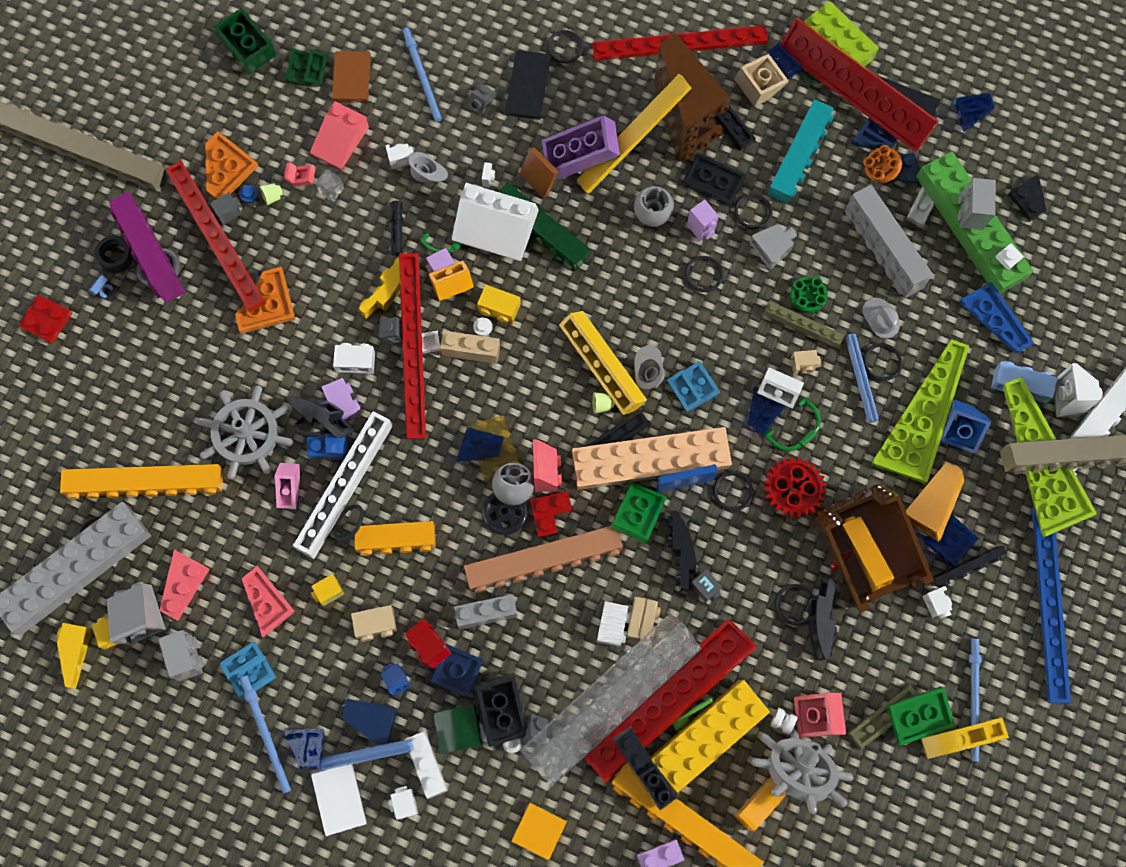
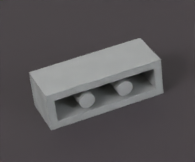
M513 594L454 607L459 630L518 617Z

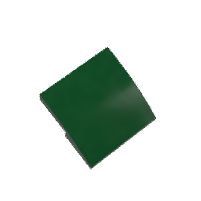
M292 48L285 82L308 87H321L328 54L310 49L309 53Z
M476 705L434 713L440 754L483 746Z

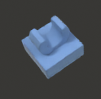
M101 275L88 291L93 295L98 293L100 297L106 298L107 295L102 292L103 288H108L111 291L113 287L110 284H105L108 279Z

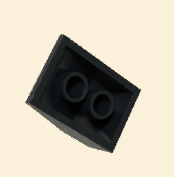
M507 674L471 684L475 705L489 747L526 736L527 727L514 675Z

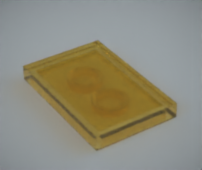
M503 415L467 427L484 481L493 479L496 471L505 464H520Z

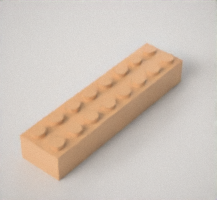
M726 427L572 449L577 490L658 479L660 476L714 464L717 465L718 470L728 469L732 465Z

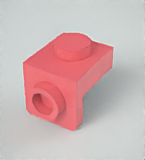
M289 162L286 164L284 179L295 187L313 184L315 167L312 165L296 167Z

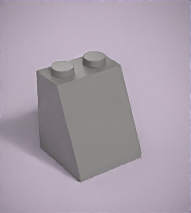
M143 582L135 583L131 586V589L117 591L113 594L114 596L107 599L109 638L111 643L131 645L166 630L152 585L143 584Z

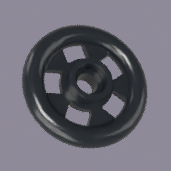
M494 492L490 494L482 507V518L485 525L491 531L501 535L513 534L520 530L528 518L526 501L513 506L502 502L495 508L492 503L498 498ZM504 508L509 510L505 515L501 513ZM515 510L521 511L519 518H514ZM495 512L498 520L493 522L490 514ZM502 521H511V526L502 527Z

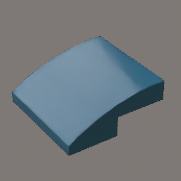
M700 361L684 371L681 370L667 380L687 412L721 393Z
M255 641L220 662L225 675L231 681L241 700L244 699L243 694H245L240 681L241 677L247 675L252 689L255 691L277 678Z

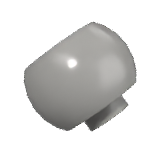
M658 186L647 187L635 199L634 212L636 217L647 226H661L673 214L674 202L672 196L664 188Z
M508 463L501 466L494 474L492 489L495 496L501 502L508 505H519L527 501L532 495L534 478L530 470L518 463Z

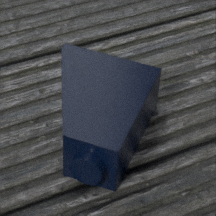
M347 699V702L343 703L341 708L343 720L378 746L390 743L397 713L396 708Z

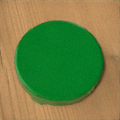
M818 277L800 278L794 282L790 290L792 305L803 313L819 311L825 305L828 297L827 289L822 279Z

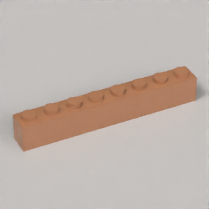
M606 527L468 564L464 568L470 591L480 593L486 591L487 587L494 586V588L505 586V582L512 580L513 583L525 580L524 577L531 575L533 578L544 575L543 572L549 570L552 573L563 570L564 566L576 567L586 560L595 562L605 555L613 557L620 554L619 551H622L623 546L619 532Z

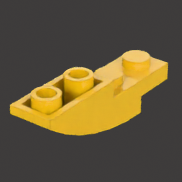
M397 257L390 268L382 272L380 277L382 286H378L373 291L371 297L361 302L359 311L365 319L379 307L386 311L399 295V257Z
M998 718L921 738L926 757L929 759L1009 738L1003 718Z

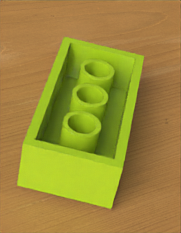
M831 1L827 2L804 21L863 66H867L875 59L879 47Z

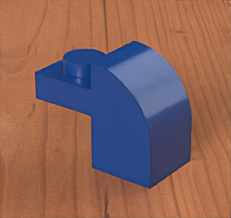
M325 434V436L307 437L308 458L329 457L330 461L344 460L349 452V440L347 437L337 438L332 434Z

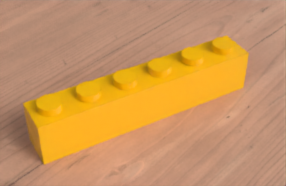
M583 311L570 313L559 324L563 332L621 413L625 415L636 411L647 401L643 393Z

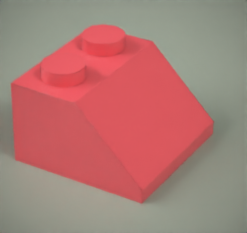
M821 693L794 697L799 738L846 734L841 693Z

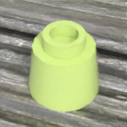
M273 183L260 186L262 197L267 206L281 199L280 196L283 193L280 185Z
M593 393L592 405L594 413L606 412L614 408V401L609 394Z

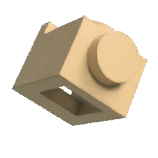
M816 350L793 352L791 356L793 376H796L801 371L805 374L811 373L816 368L821 367L820 356H817Z

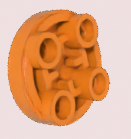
M883 145L864 159L865 172L873 182L887 183L899 174L902 167L901 157L897 151Z

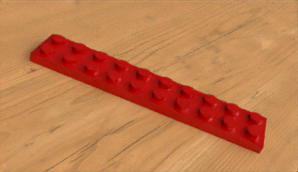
M795 18L777 48L915 152L919 151L939 122L799 18Z
M727 619L586 744L579 753L604 782L607 783L627 763L613 740L614 737L631 727L643 747L646 748L676 719L757 648L756 644L730 619Z

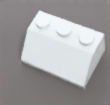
M1072 363L1057 376L1054 390L1057 417H1079L1101 400L1102 389L1099 388V381L1077 363Z

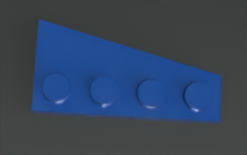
M992 282L959 301L962 306L1016 354L1034 344Z

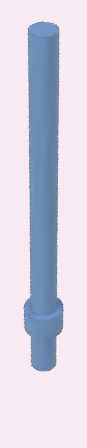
M406 27L402 29L406 40V48L412 56L434 120L439 122L442 118L416 50L417 44L415 39L412 38L409 28Z
M971 639V655H969V663H971V725L979 724V664H981L979 639ZM979 746L971 748V761L979 762Z
M243 676L240 678L245 692L243 694L246 702H249L284 794L291 791L258 705L256 691L252 689L248 676Z

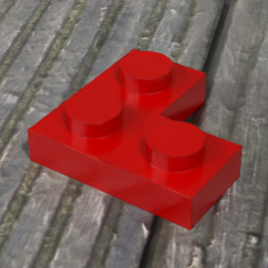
M568 491L530 500L538 538L558 534L554 515L572 512Z

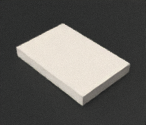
M352 764L311 774L325 836L367 824Z

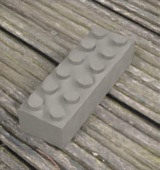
M869 185L852 194L845 209L846 216L849 220H852L858 234L863 236L866 246L873 251L877 262L882 264L887 277L892 279L896 285L898 293L907 298L923 289L933 273L873 186Z

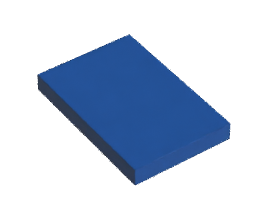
M714 464L660 476L656 485L657 493L714 481L718 472L717 465Z

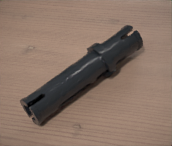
M401 201L391 202L389 222L391 223L392 256H399L400 253H403L402 224L404 223V217H402L403 202Z

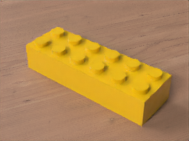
M738 680L653 753L650 758L657 765L671 789L678 793L769 714L770 711L744 680Z

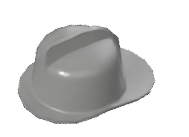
M415 152L409 156L410 173L415 180L430 183L432 181L441 182L447 178V170L427 154Z
M872 298L865 302L863 315L872 331L877 336L886 339L896 335L900 322L897 312L890 304L881 298Z
M653 345L642 347L635 356L636 383L642 389L657 388L665 377L661 352Z

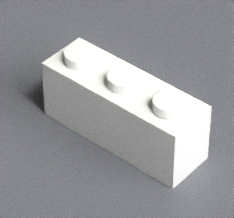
M421 732L405 739L412 741L413 749L410 755L426 798L430 799L447 792L446 784L427 733Z

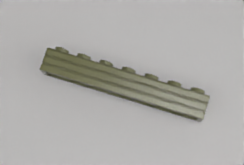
M769 301L763 314L837 349L844 337L843 334L771 301Z

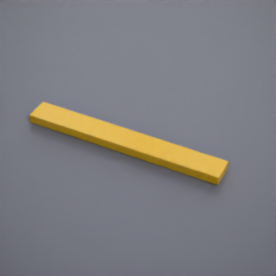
M678 74L617 137L619 157L587 168L577 179L586 193H590L692 89L682 75Z

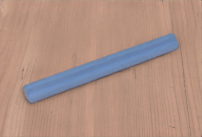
M848 334L845 339L868 423H874L879 418L856 334Z
M408 739L324 757L317 761V766L322 771L411 752L413 744Z

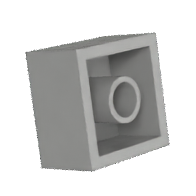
M973 178L965 186L963 192H960L958 202L961 204V209L958 213L960 228L983 230L995 216L996 180Z
M181 630L158 639L169 678L183 681L203 673L202 667H204L202 657L198 656L196 649L199 646L195 636L193 637Z

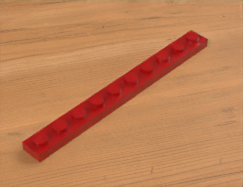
M766 25L677 34L691 52L764 45L768 43ZM674 34L592 42L594 61L658 55L659 44Z
M182 160L166 168L165 170L248 311L251 313L265 305V300Z
M400 253L399 275L406 439H426L419 254Z

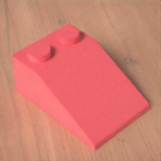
M335 101L323 120L310 155L342 170L369 128L367 118Z
M533 440L535 492H558V486H562L561 474L557 472V467H561V455H557V449L539 440Z

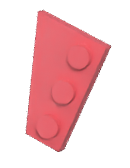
M174 550L160 611L179 621L208 573L209 568Z
M258 566L242 578L255 618L260 627L261 635L264 638L295 611Z

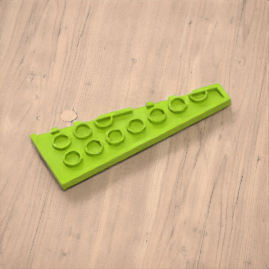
M950 340L873 459L871 465L924 484L928 482L969 345Z
M1022 376L1005 383L1003 390L1017 443L1056 440ZM1061 468L1049 472L1048 469L1037 473L1025 472L1043 538L1097 514L1073 470Z

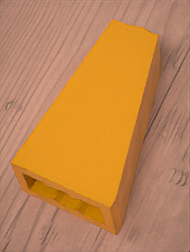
M946 462L906 510L911 525L938 542L943 535L964 483L963 471L960 467Z
M852 516L845 519L841 528L872 592L891 584L894 576L861 516L858 518Z
M785 771L788 776L791 774V772ZM772 777L734 815L748 831H755L787 795L785 792L778 797L772 795V790L777 786Z

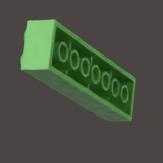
M953 151L920 169L916 175L917 179L926 193H928L930 199L933 200L934 205L987 284L992 282L1000 294L1026 280L1034 272L1024 257L1009 270L995 257L1009 244H1012L1020 252L996 215L983 230L960 228L958 213L961 209V204L958 202L960 192H963L965 186L972 179Z

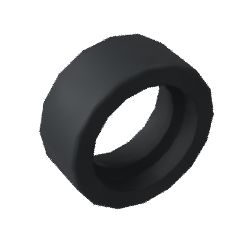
M119 236L105 237L99 241L95 248L94 254L97 262L104 270L110 273L125 271L133 262L131 247L129 248L125 240ZM122 246L125 253L121 260L115 263H107L104 260V254L110 247Z

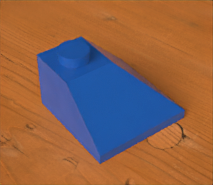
M954 400L950 407L940 442L976 454L991 424V420L973 406Z

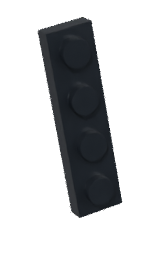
M996 546L933 576L934 582L930 584L931 586H939V588L950 584V580L954 578L958 580L968 575L967 572L971 570L978 571L985 567L984 564L987 562L995 563L1002 559L1001 556L1007 553L1004 546Z

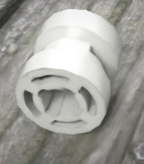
M778 708L770 726L775 729L780 728L783 733L790 735L797 716L793 714L788 715L783 709Z

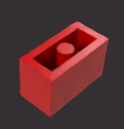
M424 619L419 621L405 634L409 640L407 642L408 646L413 651L418 652L419 656L417 658L424 666L428 665L434 669L452 653L432 625Z

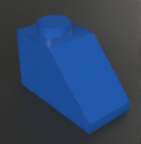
M391 663L383 668L384 672L381 673L382 679L394 697L412 686L398 663L395 665Z

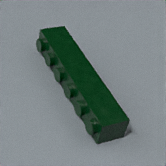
M508 182L498 191L502 194L532 202ZM538 207L539 211L530 235L535 238V241L540 246H545L549 249V253L553 257L560 258L568 269L572 268L574 271H577L590 257L591 249Z

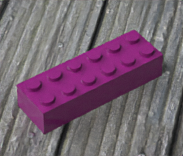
M129 191L109 201L112 208L109 212L114 220L117 221L118 229L124 234L125 237L123 238L129 248L131 247V253L134 259L138 261L139 269L146 276L147 279L145 280L150 289H153L157 298L161 297L167 303L186 293L143 211Z

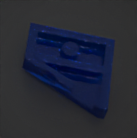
M467 427L456 462L461 464L471 460L478 461L484 458L499 457L504 437Z

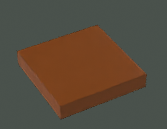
M536 148L529 150L520 171V175L543 198L549 195L559 173Z

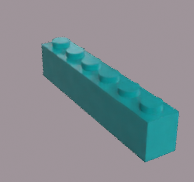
M814 99L770 186L769 196L786 204L790 198L794 199L798 191L795 187L797 183H802L805 176L803 171L805 168L809 169L813 160L810 157L812 154H816L820 146L817 143L819 139L823 140L827 132L825 127L826 125L830 126L834 118L831 115L833 107Z

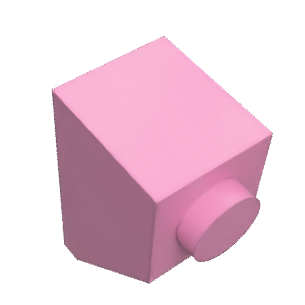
M279 464L275 473L277 508H297L300 486L299 464Z

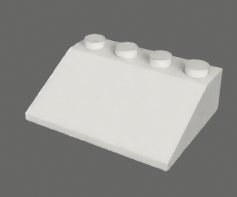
M466 183L459 201L451 240L521 262L539 209L535 203Z

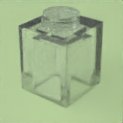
M328 169L315 182L318 191L331 201H334L344 189L341 178Z

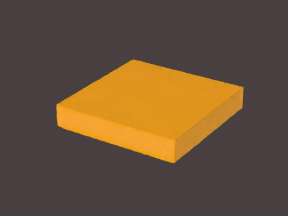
M530 803L512 842L549 860L567 821Z

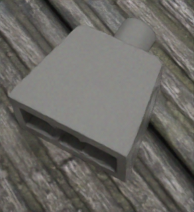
M775 225L752 235L750 244L771 270L791 251L794 245L791 240L797 236V233L792 227L784 231L780 225Z

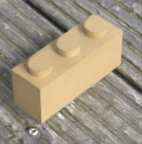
M443 331L440 346L441 355L497 364L500 339Z

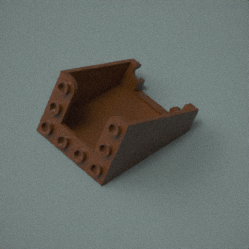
M675 33L659 44L654 84L659 95L680 74L692 88L664 116L677 160L681 162L684 159L691 158L695 151L704 149L710 141L717 140L722 135V126L716 125L713 122V118L718 113L722 114L729 108L728 104L731 97Z
M876 484L870 487L871 490L864 493L863 491L857 492L852 495L853 498L839 500L834 503V506L820 508L816 511V514L812 515L832 559L836 563L847 591L860 613L870 609L868 603L874 604L876 603L875 599L911 584L914 587L917 585L916 582L922 580L924 585L934 582L900 495L884 484ZM855 516V518L861 516L894 576L891 584L873 592L854 553L845 562L841 557L852 550L841 528L844 520Z

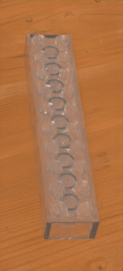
M670 613L521 748L520 752L552 787L702 648L683 622Z

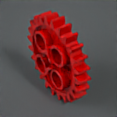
M790 457L789 462L783 458L781 461L782 465L776 462V468L770 467L769 469L772 474L767 473L765 475L768 480H765L763 485L768 487L764 488L763 492L769 493L765 500H771L772 502L769 504V507L775 505L776 509L774 512L776 513L781 510L782 517L788 513L789 519L794 514L797 519H800L801 514L807 518L808 511L814 514V508L819 509L821 507L819 502L823 503L825 500L822 496L827 491L822 488L826 487L827 483H821L825 476H818L821 470L813 469L815 463L809 466L808 459L802 463L801 457H798L797 461ZM793 471L799 472L800 475H801V478H798V479L795 478V477L792 475V472H793ZM805 478L809 479L807 482L800 485L798 489H794L792 492H790L786 497H781V495L788 492L792 486L795 487ZM777 482H783L786 489H780L777 486ZM804 487H810L813 494L806 493ZM789 497L795 498L797 505L791 504Z

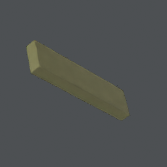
M911 685L847 732L859 750L892 726L886 705L917 695V692Z

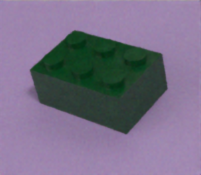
M240 8L213 26L217 38L247 75L277 56L272 42L243 8Z

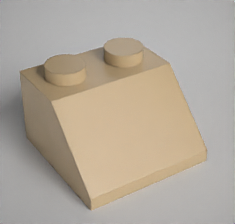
M769 54L742 66L734 79L754 107L769 100L789 82Z

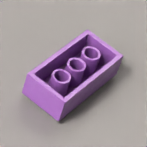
M604 115L542 140L544 157L559 172L556 177L558 180L620 156L615 122Z

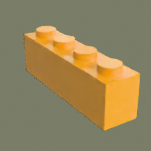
M433 521L361 526L355 534V550L361 556L372 555V552H380L383 555L392 554V551L411 553L415 549H419L420 552H429L431 548H436L435 524Z

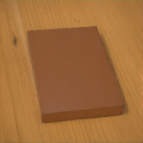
M335 51L332 89L333 102H368L371 52Z

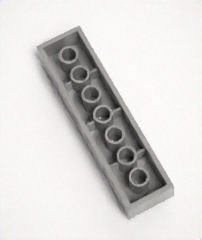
M124 502L119 503L1 592V619L12 633L21 636L150 538L151 534L128 505Z

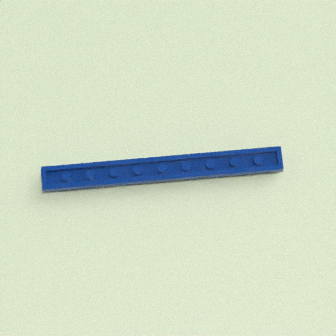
M1033 506L1032 519L1048 703L1068 704L1071 703L1056 533L1043 538L1035 507Z

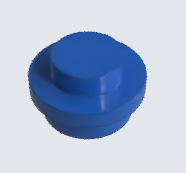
M246 185L241 188L239 195L242 201L253 203L258 197V191L254 186Z

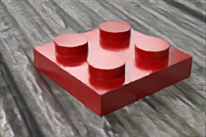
M38 294L18 326L53 344L72 315V312Z

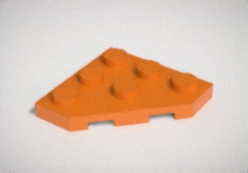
M219 131L205 143L206 191L214 199H218L228 192L231 194L259 166L255 160Z
M282 266L263 271L259 277L260 280L256 284L266 304L251 313L243 304L241 309L239 308L235 316L241 334L296 319Z

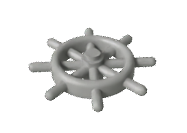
M259 385L255 386L251 399H240L233 402L226 391H221L219 396L225 406L216 414L214 420L197 419L198 425L211 428V440L213 443L212 447L200 453V458L206 459L219 452L222 457L231 462L227 474L229 479L235 478L239 464L247 465L258 462L263 472L269 474L271 469L265 457L270 454L276 443L286 446L293 445L292 439L278 436V424L276 418L289 411V406L284 405L271 412L264 404L258 402L262 392V387ZM248 409L245 420H243L238 411ZM255 411L264 415L263 418L252 423ZM231 415L233 418L232 425L225 424L224 422ZM266 424L269 425V433L255 431ZM221 431L234 433L221 441ZM254 438L264 440L265 443L258 448ZM238 441L234 453L225 448ZM245 443H247L252 453L242 455Z
M795 728L790 733L791 738L781 740L778 743L766 734L760 735V740L772 751L768 760L754 758L752 765L769 770L773 781L777 784L772 790L774 797H778L785 792L794 798L806 801L808 811L811 814H815L817 811L815 802L824 800L827 797H830L841 807L847 805V800L834 789L838 780L852 781L853 775L837 770L834 761L828 755L832 751L830 744H826L821 748L815 742L799 739L798 731ZM779 756L783 758L787 763L780 762ZM785 771L791 772V774L788 776ZM819 777H825L826 780H827V783H825V782H824L823 780H821ZM810 781L817 787H811Z

